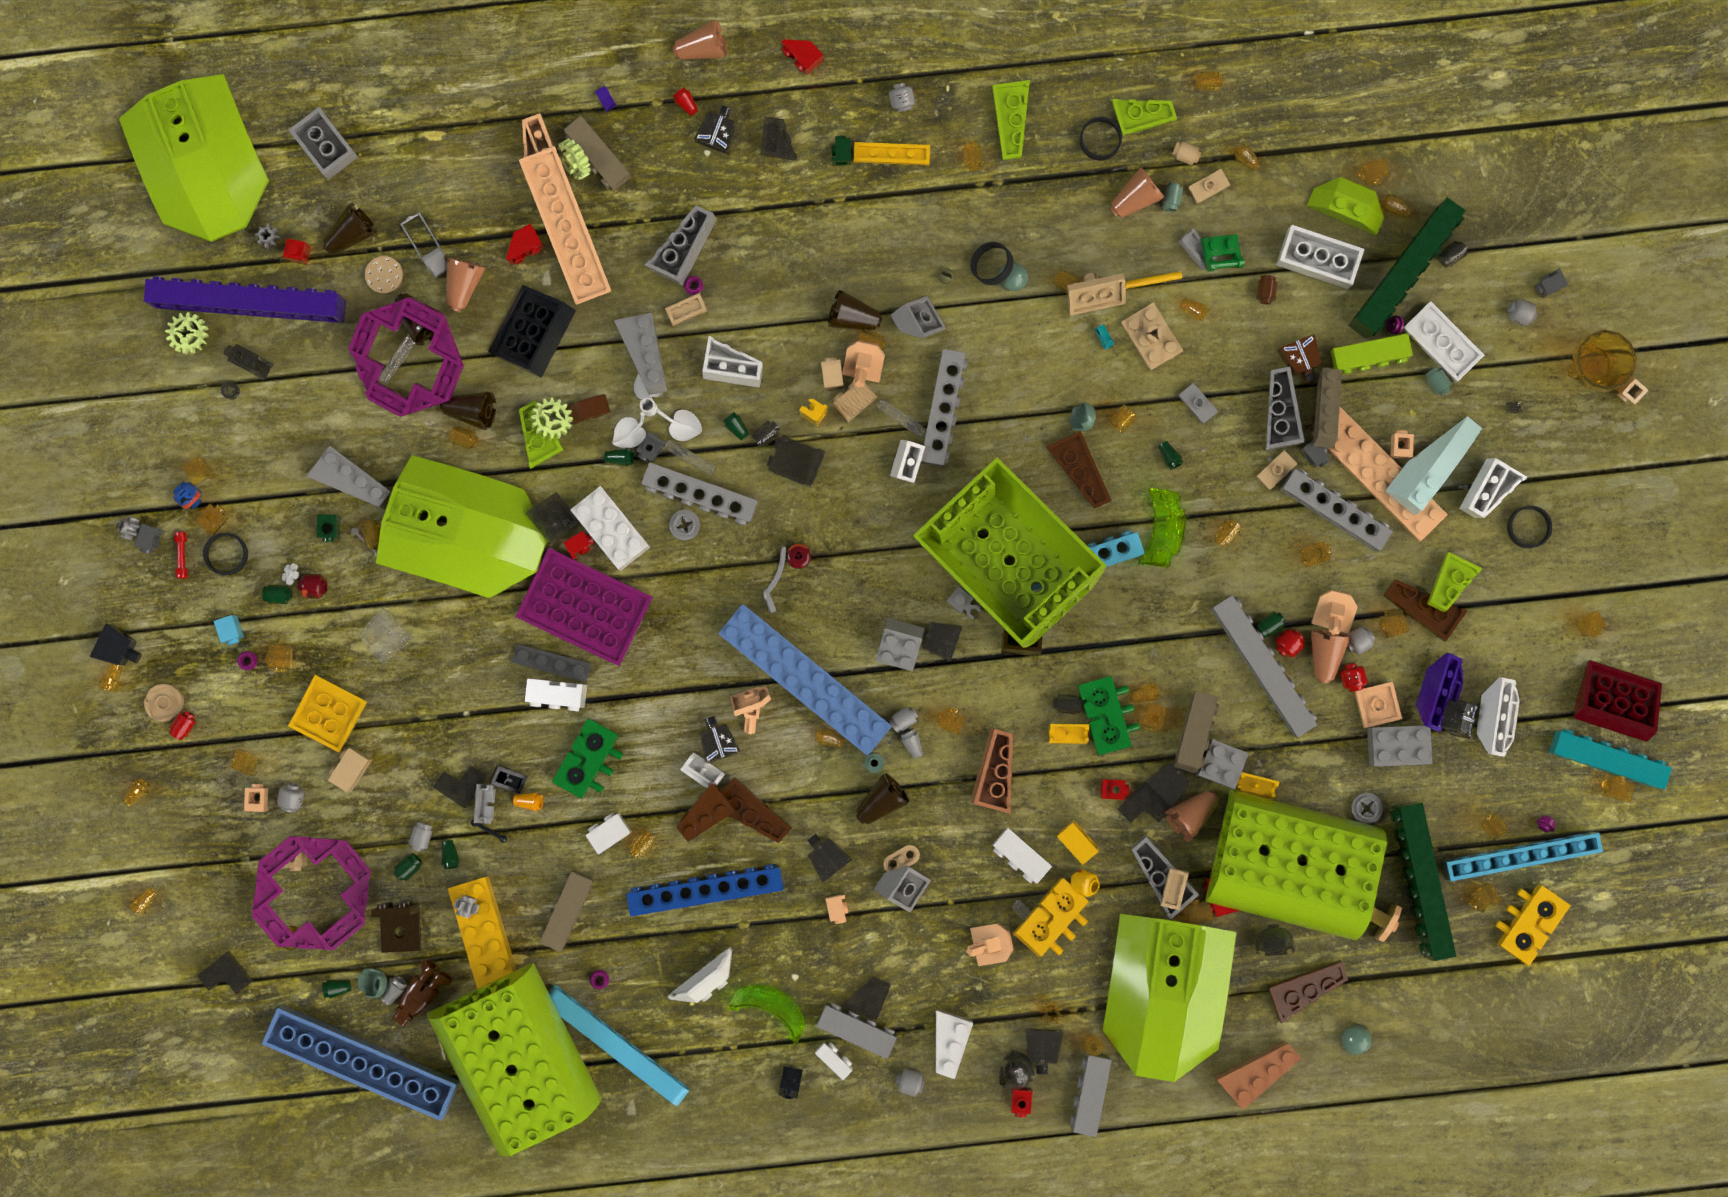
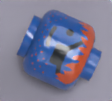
M183 481L173 491L174 501L185 510L190 507L195 509L202 502L199 499L202 496V492L192 482L185 483Z

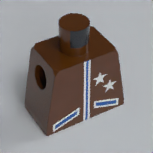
M1314 334L1277 350L1285 365L1291 368L1293 377L1303 374L1306 383L1317 379L1313 369L1321 365V359Z

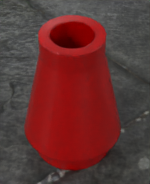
M685 87L673 95L674 102L688 113L690 117L699 111L690 91L686 90Z

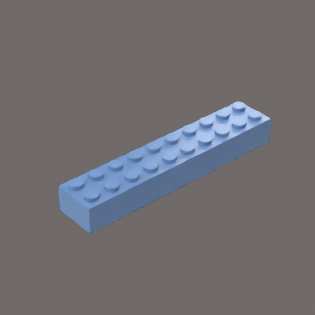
M744 604L740 606L718 633L867 756L892 727Z
M284 1005L277 1008L262 1042V1045L439 1121L445 1118L460 1084V1081Z

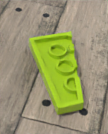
M1030 80L992 85L1003 161L1022 158Z

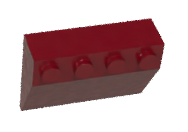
M1589 660L1575 702L1573 719L1648 742L1658 731L1662 683Z

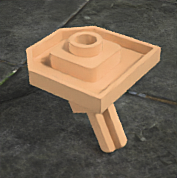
M862 340L854 342L847 347L842 375L854 377L853 385L856 388L863 387L865 380L879 383L885 357L884 352L876 343Z
M1331 589L1319 596L1311 623L1329 628L1331 635L1339 634L1340 632L1348 633L1358 608L1351 594Z
M755 687L730 696L735 716L744 714V733H755L756 719H759L760 707H763L771 700L767 687Z
M1391 904L1387 913L1376 908L1373 909L1371 922L1379 926L1373 938L1384 942L1391 932L1396 931L1402 910L1400 906Z
M1000 923L970 928L973 944L967 947L966 953L970 957L976 956L978 966L1002 963L1008 960L1014 949L1011 934L1007 928Z

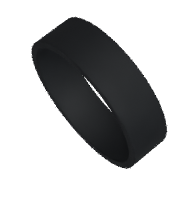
M1095 117L1083 126L1079 138L1080 147L1085 155L1091 159L1098 161L1107 160L1113 157L1122 143L1121 129L1110 118ZM1105 122L1115 128L1118 133L1119 144L1112 153L1099 156L1087 150L1083 143V132L1090 124Z
M988 242L981 245L974 252L970 268L973 275L981 283L996 285L1003 282L1010 275L1013 268V256L1001 243ZM990 249H1004L1007 254V263L1004 270L994 278H980L977 274V264L980 257Z
M1537 506L1519 508L1512 513L1508 520V535L1519 547L1535 548L1541 546L1551 536V518L1545 510ZM1523 509L1536 510L1546 521V535L1537 545L1523 544L1514 535L1513 520Z
M218 533L212 536L204 546V562L211 571L217 574L233 575L241 571L246 565L248 548L240 537L230 533ZM222 536H232L242 546V561L236 569L230 572H219L213 568L209 561L210 546L216 539Z

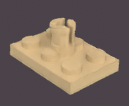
M1089 273L1084 277V282L1067 285L1070 316L1126 304L1124 273L1099 278L1097 273L1095 275L1094 273Z
M1154 302L1120 323L1149 371L1154 370L1183 352L1182 347Z

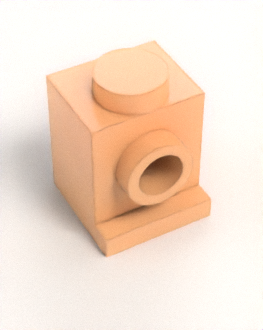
M1398 430L1391 435L1390 457L1392 459H1410L1413 457L1414 434H1408V431ZM1398 442L1403 443V448L1398 447Z
M251 784V788H245L244 811H268V788H263V784ZM257 794H260V801L256 800Z
M845 893L826 897L830 922L835 921V924L846 922L845 914L849 912L847 903L842 902V899H845Z

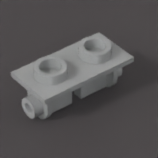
M476 785L475 809L473 813L474 823L491 824V820L494 819V806H488V802L494 803L496 789H494V785Z

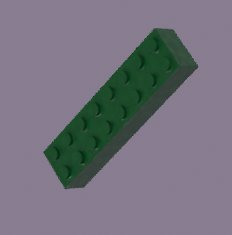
M1448 197L1436 207L1348 326L1366 339L1371 335L1374 337L1385 326L1383 321L1385 322L1396 311L1394 306H1397L1408 295L1406 291L1408 292L1410 288H1413L1419 280L1418 277L1431 264L1428 261H1431L1438 255L1442 249L1440 246L1452 236L1453 233L1451 231L1464 220L1462 215L1466 210Z
M1413 801L1391 806L1390 818L1392 822H1395L1396 830H1394V836L1400 845L1398 854L1400 860H1403L1404 863L1402 873L1404 879H1407L1408 887H1406V891L1413 904L1410 909L1412 916L1416 918L1415 932L1417 936H1420V953L1424 955V958L1431 961L1457 957L1423 803Z

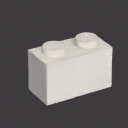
M901 440L890 476L914 483L925 446Z
M611 813L604 818L605 822L599 826L596 823L587 829L589 833L585 836L598 855L632 833L620 813L616 815Z

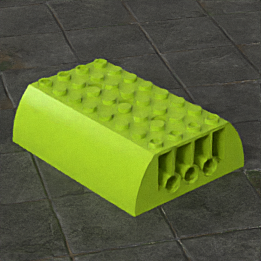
M998 457L913 535V538L1023 648L1039 640L1095 586L1107 566ZM980 530H986L989 533L985 539L979 538L977 534ZM1008 556L1015 559V563L1011 566L1004 563V559ZM1034 583H1039L1042 586V590L1037 593L1033 592L1031 586Z
M1230 789L1205 902L1356 941L1363 935L1372 919L1387 846L1385 830L1377 826ZM1261 845L1268 847L1269 853L1267 856L1260 854L1259 848ZM1299 855L1306 857L1307 864L1305 866L1298 864L1297 858ZM1337 865H1342L1345 868L1343 876H1339L1336 873Z
M534 963L427 1013V1018L498 1155L512 1156L583 1122L599 1105L601 1096ZM495 1030L500 1034V1037L498 1039H491L488 1033ZM514 1065L517 1068V1072L510 1074L506 1071V1067ZM531 1099L535 1105L532 1108H527L523 1102Z

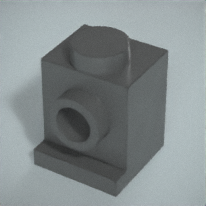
M1559 268L1541 277V282L1534 285V288L1543 299L1568 286V283Z
M648 432L636 450L639 453L637 457L646 463L648 461L654 463L666 443L651 432ZM652 445L653 449L646 451V446Z
M1313 440L1299 450L1313 468L1318 465L1321 468L1330 461L1327 454L1328 450L1313 446Z
M141 524L134 546L140 547L139 551L151 555V552H155V549L161 543L160 535H165L166 531Z

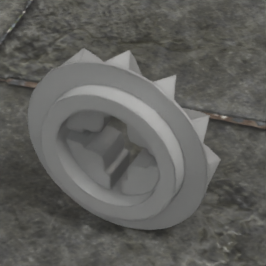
M680 510L671 517L669 528L677 539L690 540L697 535L700 529V521L692 511ZM682 517L686 523L693 522L688 526V533L683 528L677 529V527L682 525Z
M1361 793L1355 797L1351 804L1352 814L1355 819L1365 824L1377 821L1383 811L1380 799L1372 793ZM1361 803L1365 805L1371 803L1369 809L1373 814L1369 812L1362 813L1364 808Z

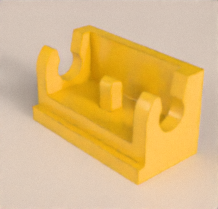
M809 399V402L813 404H809V409L801 406L799 409L800 416L818 427L828 412V406L822 405L814 399Z
M1049 724V743L1087 744L1089 741V724Z
M1241 772L1234 790L1272 799L1276 796L1275 789L1279 786V781Z
M1072 820L1057 835L1060 841L1082 865L1099 852L1100 848L1075 820Z

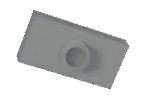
M1193 228L1178 242L1198 267L1204 270L1206 267L1200 241L1202 238Z
M1194 383L1178 395L1202 424L1218 412Z

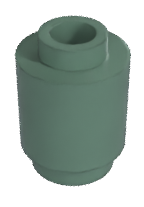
M1169 182L1168 185L1164 186V198L1161 201L1163 210L1177 212L1183 192L1180 184Z
M1439 367L1425 374L1427 383L1436 395L1440 393L1443 396L1451 390V381Z
M872 753L866 757L865 767L869 772L877 773L882 770L884 760L879 754ZM873 759L878 761L876 767H872L870 764Z

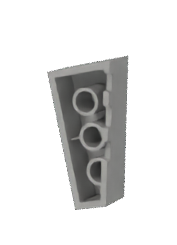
M696 205L680 223L677 230L668 237L669 239L655 252L654 257L645 264L648 270L683 286L717 220L714 214Z
M652 313L614 320L648 394L667 392Z
M1290 367L1270 371L1265 451L1300 445L1305 442Z
M331 446L327 448L307 474V477L382 509L387 506L392 493L391 490Z
M1145 834L1131 848L1161 903L1169 867L1176 868V866ZM1188 880L1180 910L1163 907L1170 920L1199 895L1198 890Z

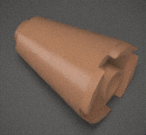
M712 20L676 40L673 46L675 56L679 57L680 60L726 57L728 54L725 37H722L721 32L723 30L718 20Z
M1141 167L1111 202L1112 207L1110 210L1116 217L1120 215L1121 218H1124L1160 201L1164 196Z
M448 257L446 304L449 305L450 310L460 312L461 309L466 308L485 271V267L465 260L458 261L457 258Z
M1313 629L1311 641L1314 676L1318 678V682L1330 683V680H1334L1350 641V635L1343 632L1331 635L1329 630Z
M1206 790L1169 808L1165 812V814H1168L1166 819L1177 834L1182 833L1185 836L1183 839L1190 842L1196 837L1219 805V798L1213 791L1209 792Z

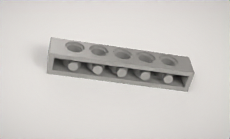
M947 349L942 351L924 442L925 449L920 462L922 464L943 467L944 463H948L950 452H946L947 444H952L953 433H950V429L956 423L957 415L954 414L955 407L959 408L961 396H957L958 389L963 388L964 378L961 377L962 370H966L968 359H965V353ZM954 367L957 370V374L950 376L947 373V369ZM951 386L954 392L947 395L944 393L943 388ZM942 404H947L950 407V411L942 413L939 407ZM938 423L946 425L944 432L937 431L936 425ZM933 442H941L943 448L939 451L932 448Z
M650 462L641 483L645 486L646 491L656 493V491L662 492L663 497L674 500V497L682 499L681 503L692 506V503L699 505L700 510L708 513L710 510L718 512L717 516L728 519V516L733 517L736 523L746 525V522L751 524L759 503L755 499ZM663 477L668 478V485L660 487L659 480ZM679 484L687 486L684 493L680 494L677 492L676 489ZM698 490H702L705 493L704 498L701 500H697L694 497L695 492ZM717 496L723 499L720 506L712 504L713 499ZM733 503L741 505L739 512L734 513L730 510Z
M1294 469L1290 473L1280 491L1375 552L1381 551L1393 532L1389 529L1390 526L1383 521L1377 522L1373 519L1371 513L1365 510L1363 512L1356 508L1357 505L1350 500H1343L1340 498L1341 495L1334 490L1329 491L1324 487V483L1317 479L1312 480L1304 470ZM1302 483L1308 485V493H1303L1301 491L1300 487ZM1318 494H1322L1325 497L1323 504L1317 501ZM1334 504L1341 507L1340 514H1336L1333 511ZM1351 514L1357 517L1356 524H1352L1349 521ZM1367 525L1372 526V535L1366 533L1365 528Z

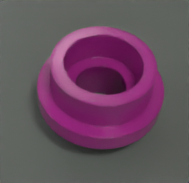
M697 276L688 277L684 283L686 292L690 295L701 293L703 290L702 280ZM692 283L698 285L696 289L691 288Z
M1395 315L1387 320L1386 329L1391 334L1397 335L1403 330L1404 320L1401 316Z
M245 651L239 655L237 662L241 669L252 670L257 665V657L253 652ZM247 657L251 659V662L248 665L245 663V659Z
M1542 815L1541 818L1537 819L1536 823L1541 831L1548 833L1555 830L1556 822L1552 818Z
M596 970L590 976V984L595 989H604L609 983V976L603 970ZM597 976L603 978L602 983L596 981Z

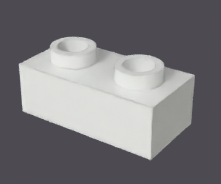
M824 1041L815 1050V1054L844 1080L853 1071L851 1067L852 1062L846 1056L841 1057L837 1053L838 1049L831 1042L828 1044Z

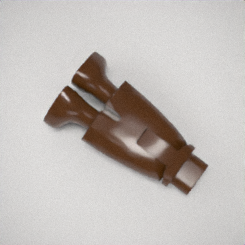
M427 958L422 960L421 974L414 975L401 997L398 1007L395 1009L397 1012L392 1017L403 1027L440 993L437 989L439 986L450 985L453 981V978L448 973L439 970L434 975L432 981L428 982L427 980L436 972L438 967Z

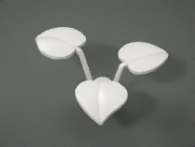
M638 373L634 383V392L639 399H642L640 402V409L642 410L640 422L638 424L637 420L632 417L621 419L615 427L612 444L619 448L628 449L639 446L646 437V431L641 427L645 415L653 416L658 413L669 422H672L669 432L678 441H688L702 432V426L698 418L690 411L678 410L674 414V419L661 412L652 397H658L662 393L649 395Z

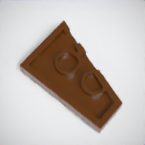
M712 780L704 793H701L692 808L678 822L677 829L689 842L735 812V807Z

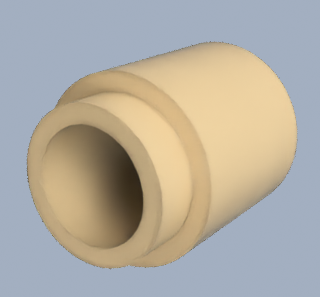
M1177 141L1172 156L1176 157V160L1193 165L1194 162L1198 163L1201 152L1198 151L1199 147L1184 141L1182 143Z

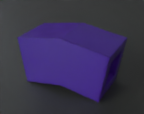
M605 85L594 91L606 112L616 107Z

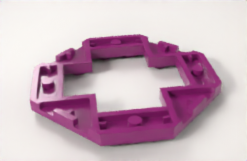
M408 297L362 314L348 348L351 356L355 359L357 365L355 367L359 378L364 383L367 399L399 417L449 401L464 368L445 314L413 297ZM404 316L435 332L428 350L444 358L432 390L417 382L414 383L408 398L378 382L384 364L368 356L380 325L396 332L399 330Z
M289 836L258 861L252 917L277 947L335 950L364 926L371 870L346 840ZM302 851L315 866L332 854L354 881L352 885L339 894L351 910L321 935L308 920L292 933L268 905L284 892L271 876Z

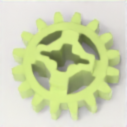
M569 138L559 143V147H557L559 150L558 155L570 175L573 174V177L575 179L578 178V180L588 176L591 171L588 167L590 163L578 143L575 144L574 140Z
M189 312L186 313V317L182 313H179L178 319L173 316V324L168 322L171 328L165 330L166 333L170 334V336L166 337V340L172 341L170 347H176L175 351L179 353L182 351L186 355L189 351L195 354L196 348L202 350L200 345L207 344L204 337H209L205 333L208 327L202 326L205 321L199 319V316L196 314L192 317V314ZM193 322L197 325L199 330H196L194 328ZM176 337L180 338L181 344H179Z
M553 398L550 399V402L543 399L542 404L538 402L536 404L537 409L533 408L532 410L534 415L531 416L530 420L535 421L532 423V428L537 427L536 434L542 432V438L548 435L550 440L553 439V436L560 439L561 433L566 435V429H570L572 426L570 422H572L573 417H568L572 411H566L567 404L562 406L560 399L557 403L554 402ZM551 416L554 417L553 422L549 421Z

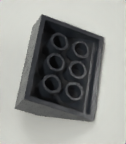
M522 285L488 352L542 378L576 310L563 301Z

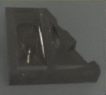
M764 117L760 155L796 161L797 155L794 153L784 119Z
M873 976L865 985L845 1000L842 1006L877 1020L891 983Z

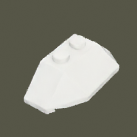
M1499 677L1482 694L1476 733L1488 754L1505 757L1506 751L1514 740L1519 708V696L1515 687L1516 680Z
M729 947L671 992L668 998L670 1000L698 1003L700 1000L703 1002L708 1000L715 988L720 990L728 984L726 980L730 974L732 948Z

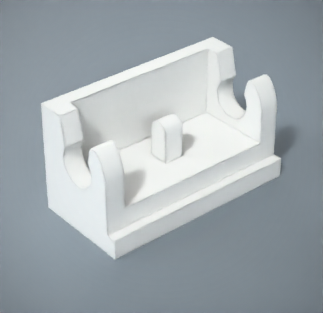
M694 752L681 768L682 772L706 788L712 780L718 785L725 773Z

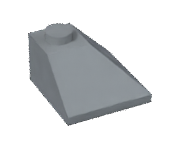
M928 296L906 303L891 314L900 332L920 339L946 329Z
M906 865L884 873L874 890L892 903L911 912L931 880Z

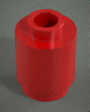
M186 710L184 713L179 712L170 726L169 734L176 739L183 740L197 722L194 719L195 715Z

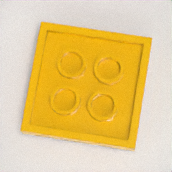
M315 675L288 727L341 753L367 701Z

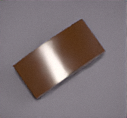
M605 394L590 397L566 407L567 410L572 411L569 417H573L571 422L573 425L610 413Z

